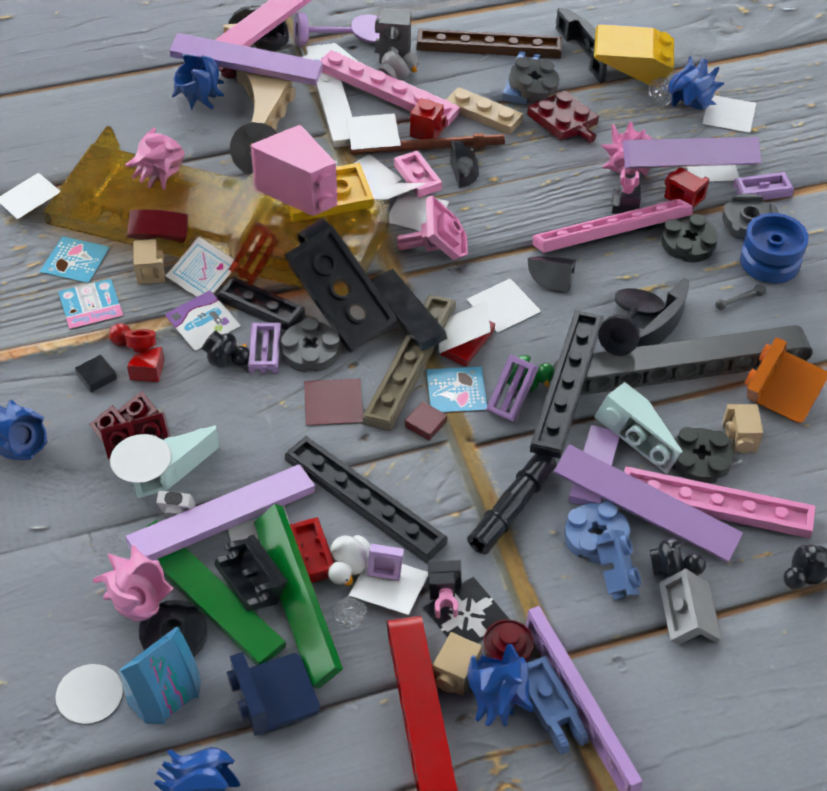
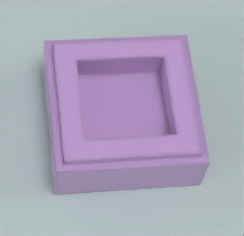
M371 543L367 575L400 580L404 549Z

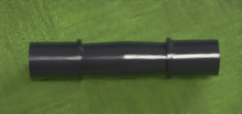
M535 453L523 469L517 472L514 482L503 492L493 508L484 513L482 520L467 537L468 544L472 549L484 555L490 552L501 536L509 530V524L523 510L532 495L540 491L542 484L556 468L557 464L553 457Z

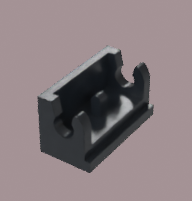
M255 535L227 543L224 547L227 552L232 553L217 557L214 565L245 610L249 612L277 605L288 581Z

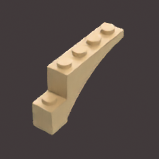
M236 70L237 83L243 85L254 106L251 122L265 123L276 131L278 121L285 116L288 104L292 103L295 98L296 90L292 85V81Z

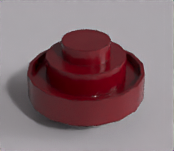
M504 619L488 627L483 641V651L486 657L502 660L506 646L512 644L519 657H523L526 663L530 660L533 654L534 638L531 631L523 623Z

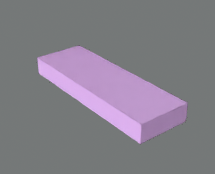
M591 425L583 451L612 466L620 436L610 429ZM573 484L568 502L584 505L588 503H601L602 498Z

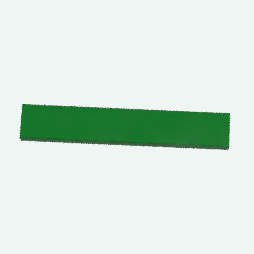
M274 504L254 522L261 545L288 581L280 599L311 684L315 688H321L340 673L343 667L284 508L281 505Z
M155 520V521H153L151 524H149L148 526H151V525H153V524H155V523H158V521ZM186 547L156 559L160 562L164 576L256 665L270 661L286 648L285 641L253 610L247 612L236 595Z

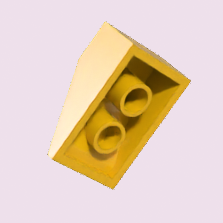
M598 24L595 32L594 58L658 89L674 69V38L667 32H661L655 28Z

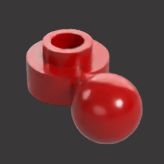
M117 323L111 327L109 339L116 346L127 345V347L133 348V352L142 353L156 345V332L148 329L131 330L128 325Z

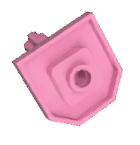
M433 195L426 198L427 222L421 225V231L397 237L399 250L425 246L426 252L441 249L453 261L468 255L467 234L459 219Z

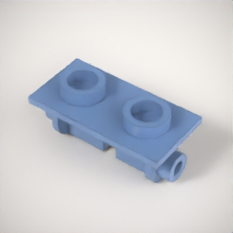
M611 529L612 537L609 532L597 535L598 542H596L601 565L613 563L615 568L603 572L608 595H612L613 600L626 598L625 591H627V595L639 596L638 587L641 586V577L638 569L632 565L630 554L633 553V547L629 536L625 535L624 531Z

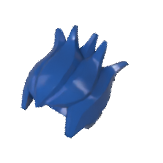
M182 54L184 64L174 74V92L172 97L182 93L187 98L191 110L197 100L212 110L214 106L209 101L208 96L212 98L224 96L217 84H224V81L218 78V64L213 58L206 55L196 57L190 54Z
M690 56L686 67L672 76L669 82L668 90L669 94H671L672 106H676L680 100L686 106L689 105L698 110H704L710 105H716L712 100L715 91L724 85V82L714 81L720 68L716 67L708 73V60L701 58L698 66L695 67L692 56Z
M8 400L6 408L0 405V455L12 460L32 459L48 443L47 432L42 423L44 417L30 408L20 407L13 400Z
M512 644L506 646L502 660L489 658L482 654L480 659L476 661L475 655L471 656L468 666V681L478 703L476 721L479 722L486 714L485 724L490 726L499 715L502 725L506 727L509 714H514L515 704H518L528 712H534L533 705L529 701L528 665L523 657H519Z
M208 747L185 756H181L170 749L167 753L171 757L172 763L164 761L162 766L166 770L158 769L157 775L166 782L160 780L154 782L162 791H225L229 787H240L241 785L236 775L228 767L235 760L226 751L215 747Z

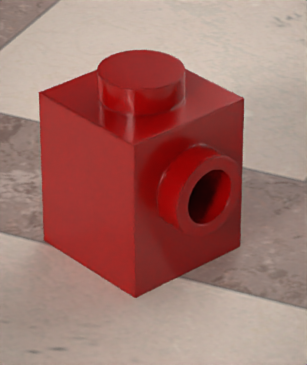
M420 98L410 112V137L416 139L437 138L446 124L444 104Z

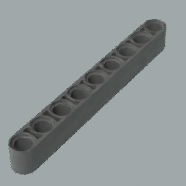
M798 325L641 346L636 347L630 354L623 356L613 355L607 351L593 354L581 395L614 391L624 382L632 388L747 372L752 369L757 370L762 362L759 360V356L766 344L771 345L775 337L787 342L786 352L805 361L811 358L813 350L803 329ZM557 360V361L554 363V365H553V367H554L555 369H556L558 360Z

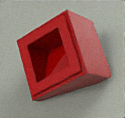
M156 347L136 354L127 366L129 380L159 382L165 361L163 348Z

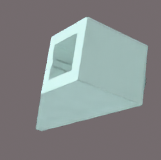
M625 382L606 396L594 416L665 474L671 470L683 452L649 400Z
M216 425L164 439L163 441L169 446L171 451L170 464L163 474L153 480L142 483L132 482L137 499L158 493L159 490L166 491L214 453L219 448Z

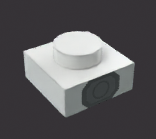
M160 490L158 492L156 503L161 511L164 512V515L168 517L175 516L196 506L191 494Z

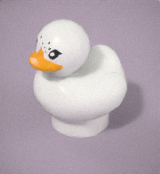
M360 535L353 537L340 536L332 543L330 550L334 564L329 568L328 575L334 584L350 586L353 581L352 576L359 575L365 570L367 559L369 558L370 544Z

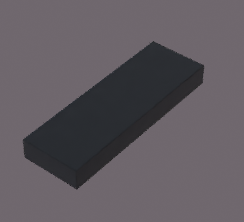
M234 276L217 293V298L220 302L267 323H281V329L285 331L296 325L305 315V307Z

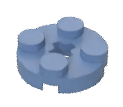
M605 501L602 503L584 504L571 510L568 514L564 532L566 545L573 554L578 557L581 554L589 558L588 562L601 564L596 542H598L596 533L590 534L589 532L592 529H600L603 533L609 532L612 537L611 529L624 531V534L629 536L630 527L624 515L617 510L616 505Z

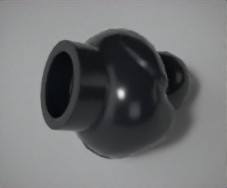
M214 330L201 347L207 353L208 362L219 368H224L228 365L227 359L230 355L234 364L238 366L247 365L249 362L250 351L246 347L247 344L237 346L236 337L230 333L220 334Z
M675 538L665 539L659 544L657 549L649 550L654 576L663 574L666 578H669L684 569L698 576L705 571L706 561L701 555L695 553L688 555L683 560L680 550L683 542Z
M812 544L798 547L792 557V567L784 572L783 579L785 585L792 590H798L805 584L814 585L823 582L827 578V549L823 546Z

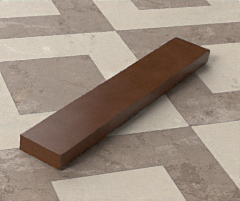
M418 29L416 50L518 56L519 51L525 52L527 57H534V54H538L540 57L561 58L562 37Z

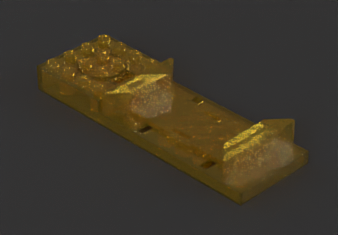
M106 126L95 143L90 145L59 189V194L53 197L43 212L46 224L133 245V241H138V239L126 237L130 210L152 209L189 214L185 242L179 243L156 238L158 250H163L165 254L182 257L192 245L188 243L192 240L194 233L203 235L202 239L239 262L233 271L304 288L284 257L286 253L300 245L297 239L298 232L320 218L325 219L330 226L333 225L365 273H367L389 228V202L375 198L374 207L292 222L286 203L256 190L253 174L249 175L246 180L180 165L179 170L166 180V190H163L160 178L151 188H148L150 176L142 183L139 182L141 174L132 179L137 166L126 167L125 164L131 161L136 154L121 151L120 144L111 126ZM104 211L112 212L106 223L98 221ZM343 282L334 283L333 288L336 294L340 296L348 294L346 284Z

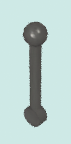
M757 284L753 290L726 300L718 299L715 306L717 309L723 310L726 305L753 295H764L766 288L761 284Z

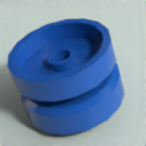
M766 213L753 218L747 226L745 241L740 253V263L743 270L759 281L773 284L784 283L795 278L803 262L809 234L804 225L786 214Z

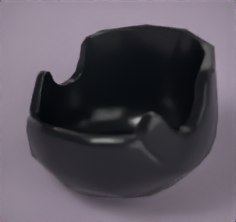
M283 21L253 43L257 49L272 52L283 49L289 41V30L286 21Z

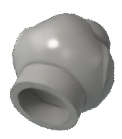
M391 50L382 57V66L379 67L378 71H382L398 80H404L409 75V70L414 73L417 72L416 67L419 64V59L414 53H407L402 58L397 54L396 50Z

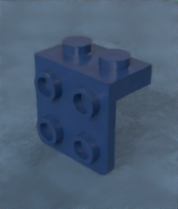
M243 652L230 656L232 670L226 672L232 692L238 691L241 700L237 701L242 721H249L254 736L319 713V701L299 654L292 653L250 668Z

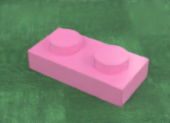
M418 150L394 158L395 168L407 183H426L412 189L418 198L442 190V181Z

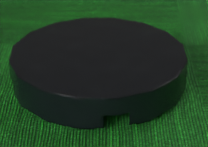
M167 600L159 603L157 613L149 620L141 621L139 624V640L143 650L145 651L175 627H178L193 657H195L203 649L207 640V622L204 615L198 610V607L187 601Z

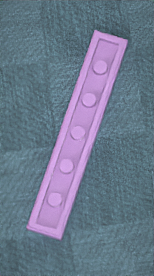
M181 33L176 34L169 50L170 57L183 59L182 54H190L196 57L206 55L213 58L219 67L317 86L323 69V61Z
M759 137L640 139L622 142L625 169L756 165L762 163Z
M568 444L554 470V474L608 502H612L623 510L726 563L729 562L743 535V532Z
M298 464L126 535V543L130 550L132 545H135L145 557L150 560H156L258 517L274 504L284 506L315 492V485L301 465Z
M540 606L529 609L526 627L533 635L534 645L541 657L546 656L579 711L578 716L589 735V740L618 790L640 791L642 785L641 777Z

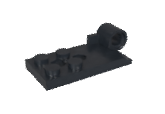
M320 218L297 233L300 245L286 253L284 257L332 329L339 335L340 340L349 353L398 321L333 225L330 226L325 219ZM343 282L346 284L348 294L345 296L336 294L333 288L334 283ZM352 306H360L365 312L364 319L357 320L353 318L350 308Z

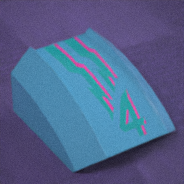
M175 627L119 669L127 703L145 724H165L167 718L190 700L199 698L200 674L191 650L178 627Z

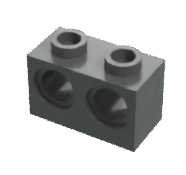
M382 8L380 18L375 20V33H379V38H376L375 53H379V63L382 64V57L391 50H396L397 54L402 58L405 54L411 53V10Z

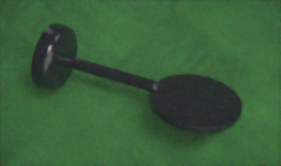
M626 288L615 293L614 301L616 304L629 312L627 316H609L602 322L598 330V339L601 346L607 352L619 356L630 354L635 350L640 341V331L638 325L633 321L636 314L654 316L664 311V301L651 292Z

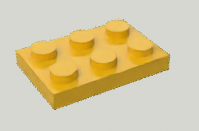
M360 162L336 167L337 206L312 216L287 204L292 222L374 207V197Z

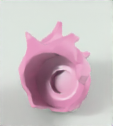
M631 121L624 133H618L615 124L611 125L613 144L601 145L608 152L610 161L604 164L602 168L613 170L618 174L625 170V176L635 175V172L639 171V173L646 177L650 168L625 169L622 142L653 138L645 134V129L641 132L635 131Z
M154 127L140 140L135 157L127 162L125 166H137L132 179L141 174L139 182L142 183L150 176L148 188H151L160 178L163 190H166V180L179 170L185 152L174 139L160 133H155L156 128Z
M132 545L131 557L129 559L109 553L108 558L114 571L93 578V583L104 582L106 584L107 592L104 594L103 599L112 600L116 610L125 618L133 621L149 620L157 613L159 602L166 598L173 589L164 580V572L159 560L148 559L139 552L135 545Z

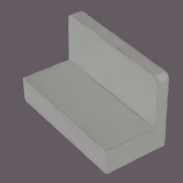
M684 569L659 582L670 641L679 645L700 634L713 642L721 640L711 589L707 581Z

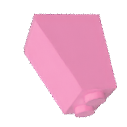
M301 125L251 144L254 186L257 191L312 216L337 206L336 162Z

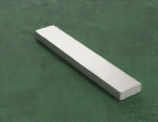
M330 44L307 46L306 54L316 50L327 54L332 49ZM319 77L316 89L333 148L350 146L347 117H352L342 81L332 78L325 82Z

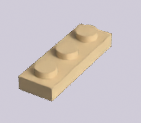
M457 87L446 99L460 106V115L508 135H511L523 121V113L460 87Z

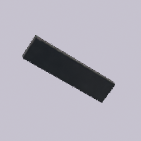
M393 269L370 279L397 317V322L421 351L447 339V334L443 327Z

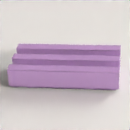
M785 172L735 178L733 184L734 188L737 189L738 195L746 193L762 196L763 200L792 197L794 188Z
M281 323L251 324L249 373H255V370H260L261 373H267V370H272V373H279ZM258 330H263L261 361H256ZM270 330H274L272 361H268Z
M510 354L486 410L516 422L539 366ZM515 363L519 364L503 404L498 409L496 408L513 367ZM528 368V372L525 376V379L522 383L516 400L512 406V409L510 413H507L511 401L521 381L525 369Z

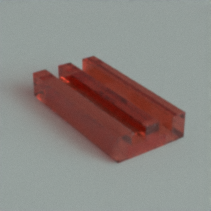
M257 222L229 267V270L237 272L241 279H247V283L252 286L257 281L282 238L260 222ZM261 231L263 233L244 266L241 267L240 264ZM268 237L271 238V243L251 274L248 272Z

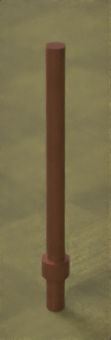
M473 133V136L403 140L400 141L401 146L355 150L351 149L350 144V154L451 148V141H462L467 147L484 149L485 146L505 145V135Z

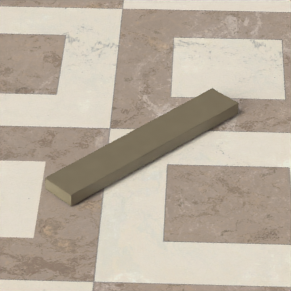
M428 295L423 305L444 329L449 317L452 316L456 308V300ZM407 334L362 416L364 425L392 431L436 345L421 351Z

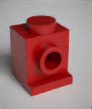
M679 167L676 171H671L666 177L664 197L670 201L680 199L692 205L693 210L705 199L710 178L705 176L702 179Z

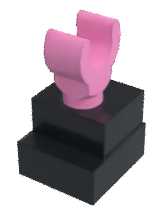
M625 170L621 171L619 190L613 189L612 214H620L640 208L641 183H639V171H636L635 177L631 179L625 177Z
M461 560L427 561L430 600H436V617L440 618V610L443 607H450L453 610V617L456 618L458 616V602L455 599V588H462Z

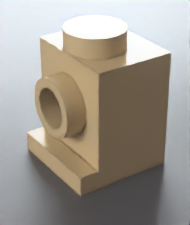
M156 239L133 241L134 269L137 285L166 282L163 250H158Z
M727 404L722 427L725 428V434L731 440L733 452H758L763 436L758 404Z

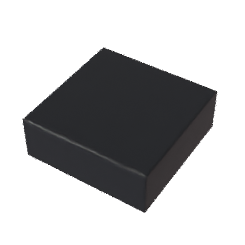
M101 354L75 367L76 375L91 393L117 379L116 372Z

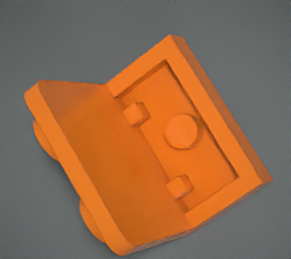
M775 337L771 345L766 344L759 356V360L762 362L757 371L752 369L745 380L744 385L747 386V399L795 423L801 424L805 421L827 382V371L786 352L787 342Z

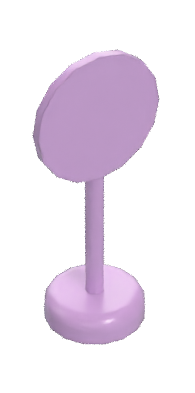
M296 12L293 22L294 42L297 47L305 46L308 42L309 32L353 33L358 39L375 44L376 38H379V33H375V20L380 17L368 14L360 15L353 19L351 27L309 26L307 15L303 12Z

